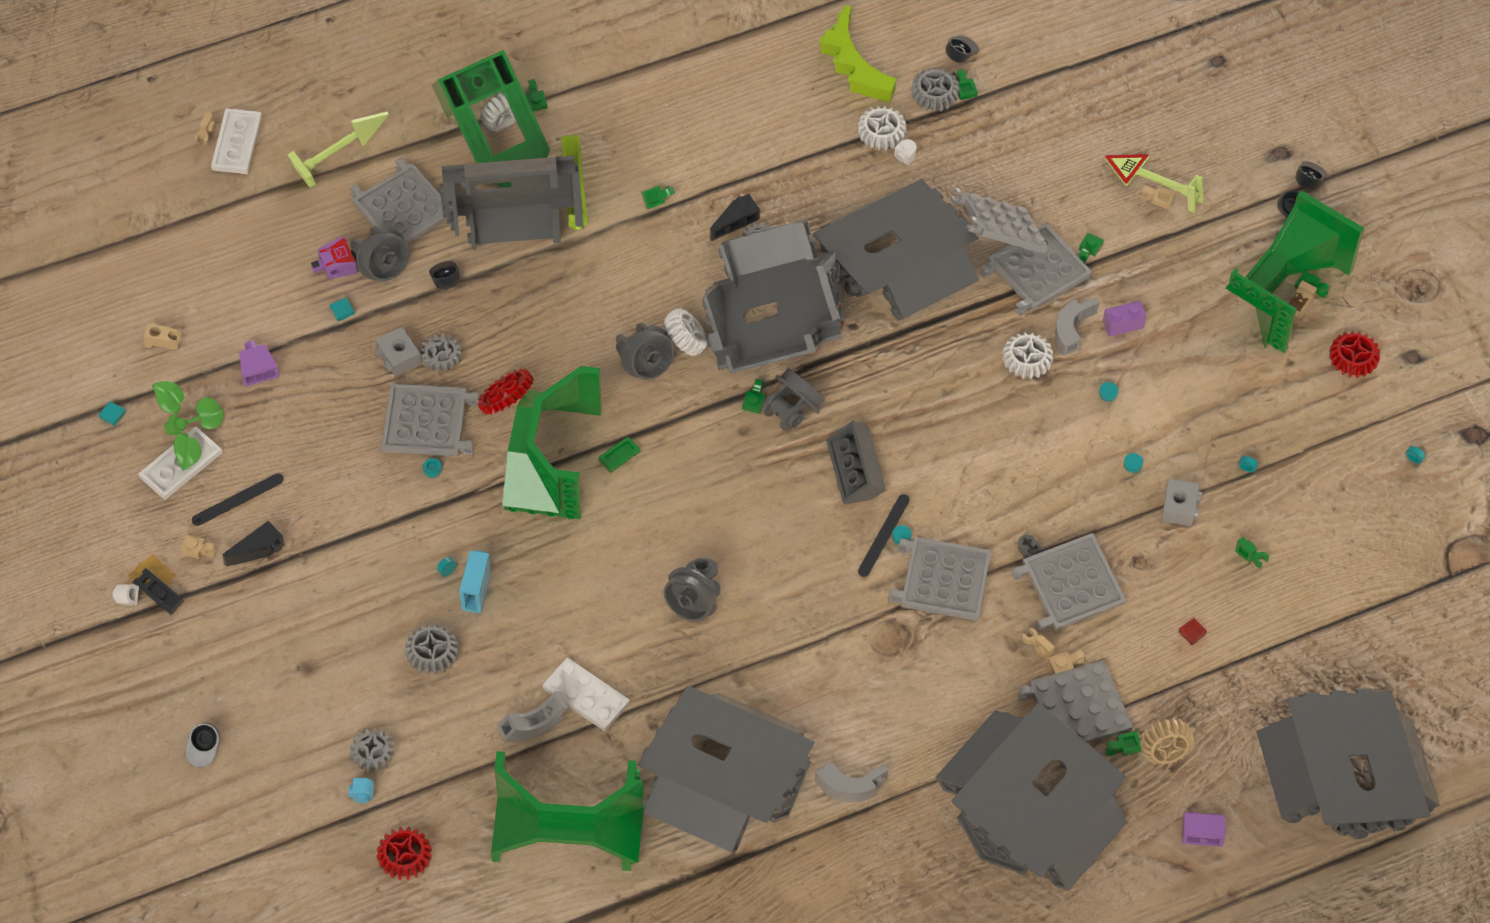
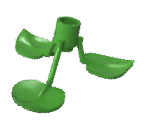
M157 382L152 384L159 407L166 413H173L168 418L169 420L165 422L164 429L167 434L176 436L174 452L180 468L184 471L195 464L201 457L199 442L195 438H189L188 434L181 433L185 430L186 424L200 419L201 426L204 429H214L221 424L224 412L215 400L203 398L196 404V412L199 416L186 421L183 418L176 417L181 409L180 403L184 401L182 389L173 382Z

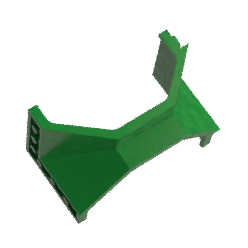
M1302 190L1297 195L1291 213L1267 252L1245 277L1240 275L1238 269L1235 268L1231 272L1229 284L1225 287L1228 291L1255 306L1264 349L1270 344L1274 349L1280 350L1283 353L1289 348L1288 342L1297 308L1273 295L1275 290L1287 276L1303 273L1304 271L1309 272L1334 267L1350 275L1354 268L1364 232V227Z
M588 366L578 367L544 392L526 390L528 393L522 396L523 398L516 408L507 451L502 503L504 510L527 512L533 515L544 514L550 517L559 516L566 517L567 519H581L580 472L553 468L535 445V438L540 413L543 411L558 410L601 416L600 368Z
M496 752L494 771L497 805L491 847V859L493 862H500L501 853L537 842L594 846L622 860V871H631V864L639 862L644 798L643 780L640 778V769H637L636 761L628 760L626 783L622 788L595 806H578L538 801L507 773L505 752Z

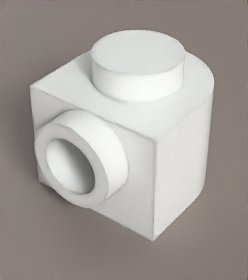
M909 139L902 140L895 147L894 156L898 161L909 165L916 158V143Z
M133 584L117 585L113 590L115 602L123 606H137L139 586Z

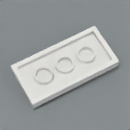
M225 109L211 164L213 171L248 174L262 118L261 112Z
M197 427L187 433L189 438H195L201 446V457L195 464L182 471L176 459L173 445L138 473L139 478L164 500L169 498L222 454V449Z
M568 657L542 685L543 689L551 695L555 691H561L568 707L605 732L630 704L628 698Z

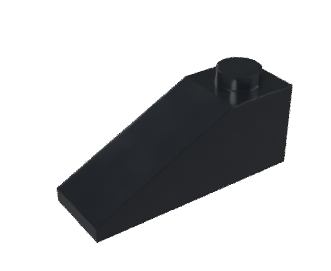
M750 194L739 196L733 200L710 227L711 241L760 220V208Z
M267 521L223 553L224 564L227 567L270 557L272 554L279 552L285 545L283 535Z

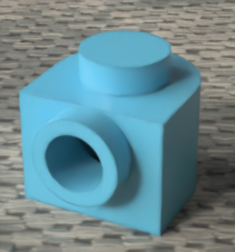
M353 778V785H349L348 797H353V801L358 803H368L373 799L374 782L367 778Z

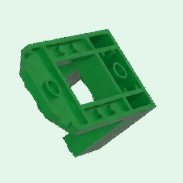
M504 50L442 77L432 84L446 117L454 115L476 163L548 157L550 152L548 143ZM503 92L525 141L493 156L470 106ZM511 182L492 183L503 188L512 187Z

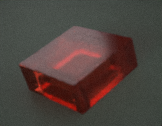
M1195 618L1180 627L1178 631L1191 646L1207 634L1206 629Z

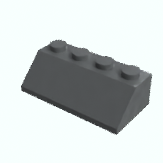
M851 421L826 439L843 504L872 500L886 490L868 426Z

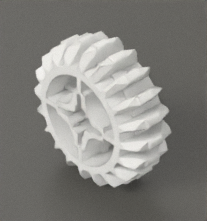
M503 92L493 96V99L489 100L488 104L484 106L480 115L484 126L492 132L502 131L516 121Z
M877 106L876 109L871 107L869 111H865L864 115L860 117L858 134L861 141H865V145H870L871 149L877 147L878 151L881 148L887 151L888 147L893 149L895 145H898L904 139L906 122L903 115H899V111L893 112L892 107L890 109H887L886 106L883 108Z
M676 308L664 319V326L668 336L685 354L696 356L708 346L707 333L704 332L705 329L691 313L689 314L686 310Z
M1024 332L1021 336L1017 333L1016 338L1011 336L1010 341L1006 342L1003 348L1002 359L1005 362V368H1009L1010 373L1015 372V377L1022 375V379H1024L1025 376H1028L1031 380L1033 376L1039 378L1040 374L1045 375L1046 370L1050 369L1053 363V350L1051 349V344L1047 343L1046 338L1041 339L1040 334L1034 336L1033 332L1030 335Z

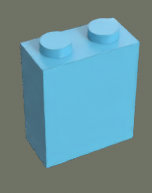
M480 550L469 551L459 590L461 608L464 611L481 613L491 575L489 553Z

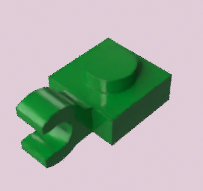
M964 69L958 70L956 80L959 83L957 86L960 89L958 94L960 100L977 97L978 91L973 78L967 79Z
M535 79L528 80L530 93L526 94V98L532 111L547 109L544 91L537 90Z
M657 185L641 191L646 209H651L664 204V197L673 195L675 192L673 187L667 186L660 189V186Z
M1087 233L1079 245V250H1081L1079 259L1085 264L1090 255L1096 257L1103 246L1104 240Z
M1306 271L1303 272L1295 283L1296 289H1298L1301 281L1316 287V294L1323 298L1329 293L1327 291L1330 288L1328 284L1320 283V278Z
M756 378L753 391L747 390L742 410L761 414L765 401V394H761L763 380Z
M1244 537L1237 541L1235 552L1249 563L1252 561L1256 567L1261 569L1263 563L1259 559H1263L1266 562L1269 561V555L1265 552H1257V548L1251 541L1246 540Z
M1137 731L1118 735L1117 741L1106 743L1107 748H1105L1107 756L1115 755L1120 751L1123 756L1142 752Z

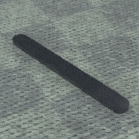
M279 473L274 474L192 517V524L200 526L282 484L284 481L283 475Z
M900 495L858 569V574L861 577H867L874 567L893 529L909 504L910 499L907 495Z

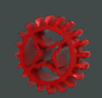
M1353 330L1350 334L1345 331L1343 335H1338L1333 340L1332 346H1330L1329 358L1332 360V366H1336V371L1341 370L1342 375L1348 374L1349 378L1352 375H1355L1356 378L1362 375L1365 378L1367 373L1371 374L1377 368L1380 361L1378 343H1374V338L1369 339L1368 334L1361 335L1360 331L1357 334Z
M400 826L398 832L392 829V835L385 833V840L380 839V846L377 847V860L380 861L379 867L384 868V873H390L392 879L398 875V880L400 881L403 876H406V879L409 881L410 875L417 878V872L424 873V867H429V861L432 859V854H430L432 847L430 846L429 839H425V834H419L417 828L411 832L409 826L406 830H403ZM414 844L420 848V855L416 854V851L413 850ZM389 852L395 856V863L388 858Z

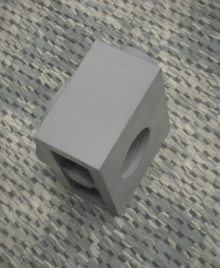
M402 326L375 339L376 348L374 350L378 358L382 357L385 368L388 372L391 371L395 377L421 364L420 352Z
M1169 479L1161 521L1192 526L1193 520H1197L1199 508H1196V503H1200L1202 492H1198L1199 484Z

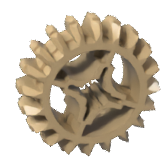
M1165 718L1163 722L1158 721L1155 725L1150 724L1151 728L1145 729V734L1141 735L1140 747L1143 756H1145L1148 762H1152L1154 765L1160 764V766L1166 763L1168 765L1172 762L1177 763L1179 759L1184 760V755L1190 754L1189 750L1193 749V744L1195 743L1192 729L1186 722H1182L1181 719L1175 720L1171 718L1168 721Z

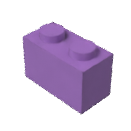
M1140 301L1105 309L1103 324L1108 336L1143 329L1146 313Z
M1198 812L1184 813L1182 844L1223 847L1225 840V816H1220L1217 813L1209 815Z

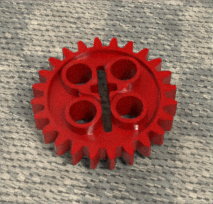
M520 368L518 371L514 370L512 373L508 372L505 377L501 376L500 380H495L494 384L489 385V388L484 390L485 393L480 395L481 398L478 399L477 405L485 415L497 414L499 410L503 411L506 407L509 408L512 403L515 404L516 400L522 399V396L528 393L526 390L531 388L530 385L533 384L534 378L525 368L523 370Z

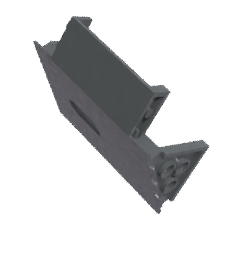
M574 156L441 166L443 184H439L443 218L447 217V224H451V230H455V236H459L458 216H466V226H470L471 233H467L468 244H472V250H476V244L553 238V243H561L558 208L573 207L576 227L583 226L578 163L575 164ZM511 182L512 187L508 188H475L477 185L489 183Z
M923 179L906 187L893 190L821 226L819 230L813 232L814 237L820 242L822 253L835 250L836 263L840 264L841 277L839 279L844 282L845 292L850 297H860L883 288V296L889 301L891 313L897 320L905 319L979 281L964 246L974 242L979 237L975 233L968 231L966 226L972 225L965 218L961 219L956 215L958 211L950 203L944 202L942 200L943 195L936 188L931 189ZM890 232H893L901 240L878 253H868L865 250V246L868 243Z
M807 219L723 241L719 245V255L724 259L725 274L729 278L716 281L712 286H709L705 290L706 293L702 300L703 307L707 310V324L712 329L707 334V343L717 357L718 370L727 368L730 370V373L743 371L816 352L824 342L842 338L841 322L844 321L843 307H839L842 299V287L838 285L839 277H841L840 264L836 263L835 250L817 254ZM774 302L778 303V316L752 323L744 320V315L749 309Z
M687 686L676 705L670 709L663 725L657 729L654 739L649 747L645 748L637 766L658 774V777L656 776L651 784V788H653L651 795H648L643 805L645 810L643 813L733 853L738 850L750 817L765 823L768 820L776 823L789 818L811 764L808 755L815 741L804 737L805 730L721 693L709 695ZM695 736H705L732 749L725 760L722 761L694 748L691 745V739Z
M1371 688L1357 689L1356 693H1347L1346 690L1330 691V695L1310 692L1304 693V697H1289L1287 701L1292 716L1256 731L1281 818L1288 823H1297L1306 816H1313L1321 812L1324 825H1331L1333 831L1339 835H1350L1354 839H1364L1368 834L1383 831L1386 827L1393 831L1405 830L1406 826L1413 824L1417 818L1430 817V812L1440 806L1414 722L1397 709L1392 691L1373 692ZM1367 756L1375 782L1373 790L1365 791L1358 786L1349 757Z
M1039 702L1025 718L995 710L936 776L943 791L956 795L951 801L961 810L957 819L980 860L1022 875L1029 869L1038 877H1042L1047 872L1054 886L1068 891L1127 823L1123 815L1124 812L1119 807L1113 794L1127 777ZM1057 760L1061 767L1066 768V774L1046 797L1031 783L1049 762Z

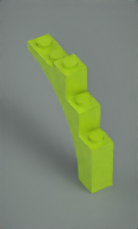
M845 4L843 10L838 13L837 24L834 23L832 30L826 29L825 34L820 36L819 45H821V53L834 57L835 72L849 76L848 83L850 84L851 92L890 103L896 90L897 78L873 68L856 51L850 39L848 29L852 6Z
M579 134L561 136L562 156H574L575 164L578 163L583 226H587L588 218ZM567 207L568 226L572 227L573 230L584 229L583 226L576 227L573 207Z

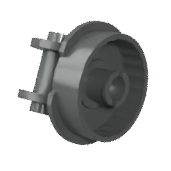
M373 226L370 228V237L362 242L357 239H353L350 242L351 253L357 261L358 269L368 279L379 281L392 280L407 265L409 259L408 245L403 236L393 228L384 227L379 229Z
M639 323L636 325L637 332L626 338L622 334L617 335L616 350L621 357L624 370L629 375L650 380L662 375L671 365L674 358V345L663 328L655 325L647 327L645 324Z
M789 368L781 376H775L782 386L766 398L763 414L767 417L774 414L779 416L781 420L780 428L782 430L789 431L796 428L802 422L804 413L809 408L816 414L820 413L818 408L825 399L805 379ZM791 394L796 398H800L794 406L787 401Z
M699 558L689 562L686 567L673 570L668 575L669 581L664 587L663 594L667 605L676 615L685 620L695 622L701 621L715 613L717 610L716 598L721 592L720 584L713 579L718 574L717 563L708 558Z

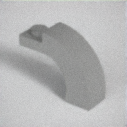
M1096 298L1085 300L1081 304L1074 299L1060 311L1056 323L1055 341L1063 356L1080 350L1081 338L1074 326L1079 321L1098 313L1099 302Z
M555 691L542 705L530 712L523 714L508 713L497 724V727L504 742L528 740L549 731L562 721L561 715L568 709V705L561 691Z
M831 761L815 772V782L826 794L837 800L861 802L876 796L877 787L882 786L887 781L888 769L883 764L866 776L851 778L843 775Z

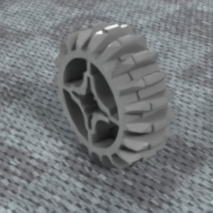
M929 67L928 71L922 70L921 74L917 73L916 78H914L911 85L912 98H914L915 104L919 103L920 108L925 106L926 111L932 109L934 112L936 109H939L941 112L943 108L948 110L949 105L953 106L958 99L960 89L957 85L959 83L956 81L955 76H951L950 71L946 73L944 69L940 71L936 67L935 70H932Z
M428 623L427 628H423L420 625L419 631L413 629V635H409L408 641L405 643V655L413 669L418 668L419 673L425 670L427 675L430 671H433L436 675L437 670L444 672V667L450 668L451 663H455L459 646L456 636L452 635L450 629L446 630L444 625L438 628L437 623H435L434 627H430ZM431 644H432V648H433V654L431 653V648H430V645H431Z

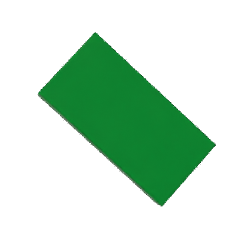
M626 437L599 456L598 460L611 473L640 453V448L629 437Z

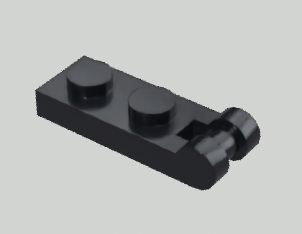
M147 568L142 571V575L138 579L135 578L132 581L134 585L139 586V590L170 615L184 602L182 597Z

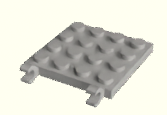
M399 158L395 161L397 164L396 169L399 172L365 192H362L355 184L350 187L352 191L350 194L353 197V204L372 226H376L379 229L384 227L393 228L409 244L447 221V217L443 218L441 196L413 163L408 166L402 158Z
M955 188V192L959 196H951L952 202L963 204L974 223L973 226H966L969 232H977L982 237L1046 253L1048 246L1035 226L1033 219L1028 214L1027 209L1022 206H1011L1007 202H997L990 197L983 198L975 193H965L962 189Z
M1047 223L1038 227L1039 233L1048 246L1045 254L1009 244L989 256L988 263L981 267L983 269L981 275L984 278L989 277L996 270L1023 299L1016 303L1018 308L1015 309V312L1019 316L1023 315L1029 308L1035 311L1092 276V271Z
M391 384L382 452L458 456L459 452H462L466 455H472L473 442L460 440L465 403L478 407L479 393H467V388Z
M1093 533L1025 558L1022 561L1023 566L1014 568V572L1011 573L1014 580L1028 574L1048 617L1038 620L1036 626L1039 632L1046 630L1050 626H1053L1054 630H1058L1126 603V599Z
M914 537V542L900 539L898 552H911L904 591L890 589L888 602H901V607L978 621L991 551Z
M1104 660L1035 679L1029 682V686L1019 688L1020 692L1018 695L1020 700L1034 697L1036 703L1039 702L1087 744L1123 734L1133 729Z

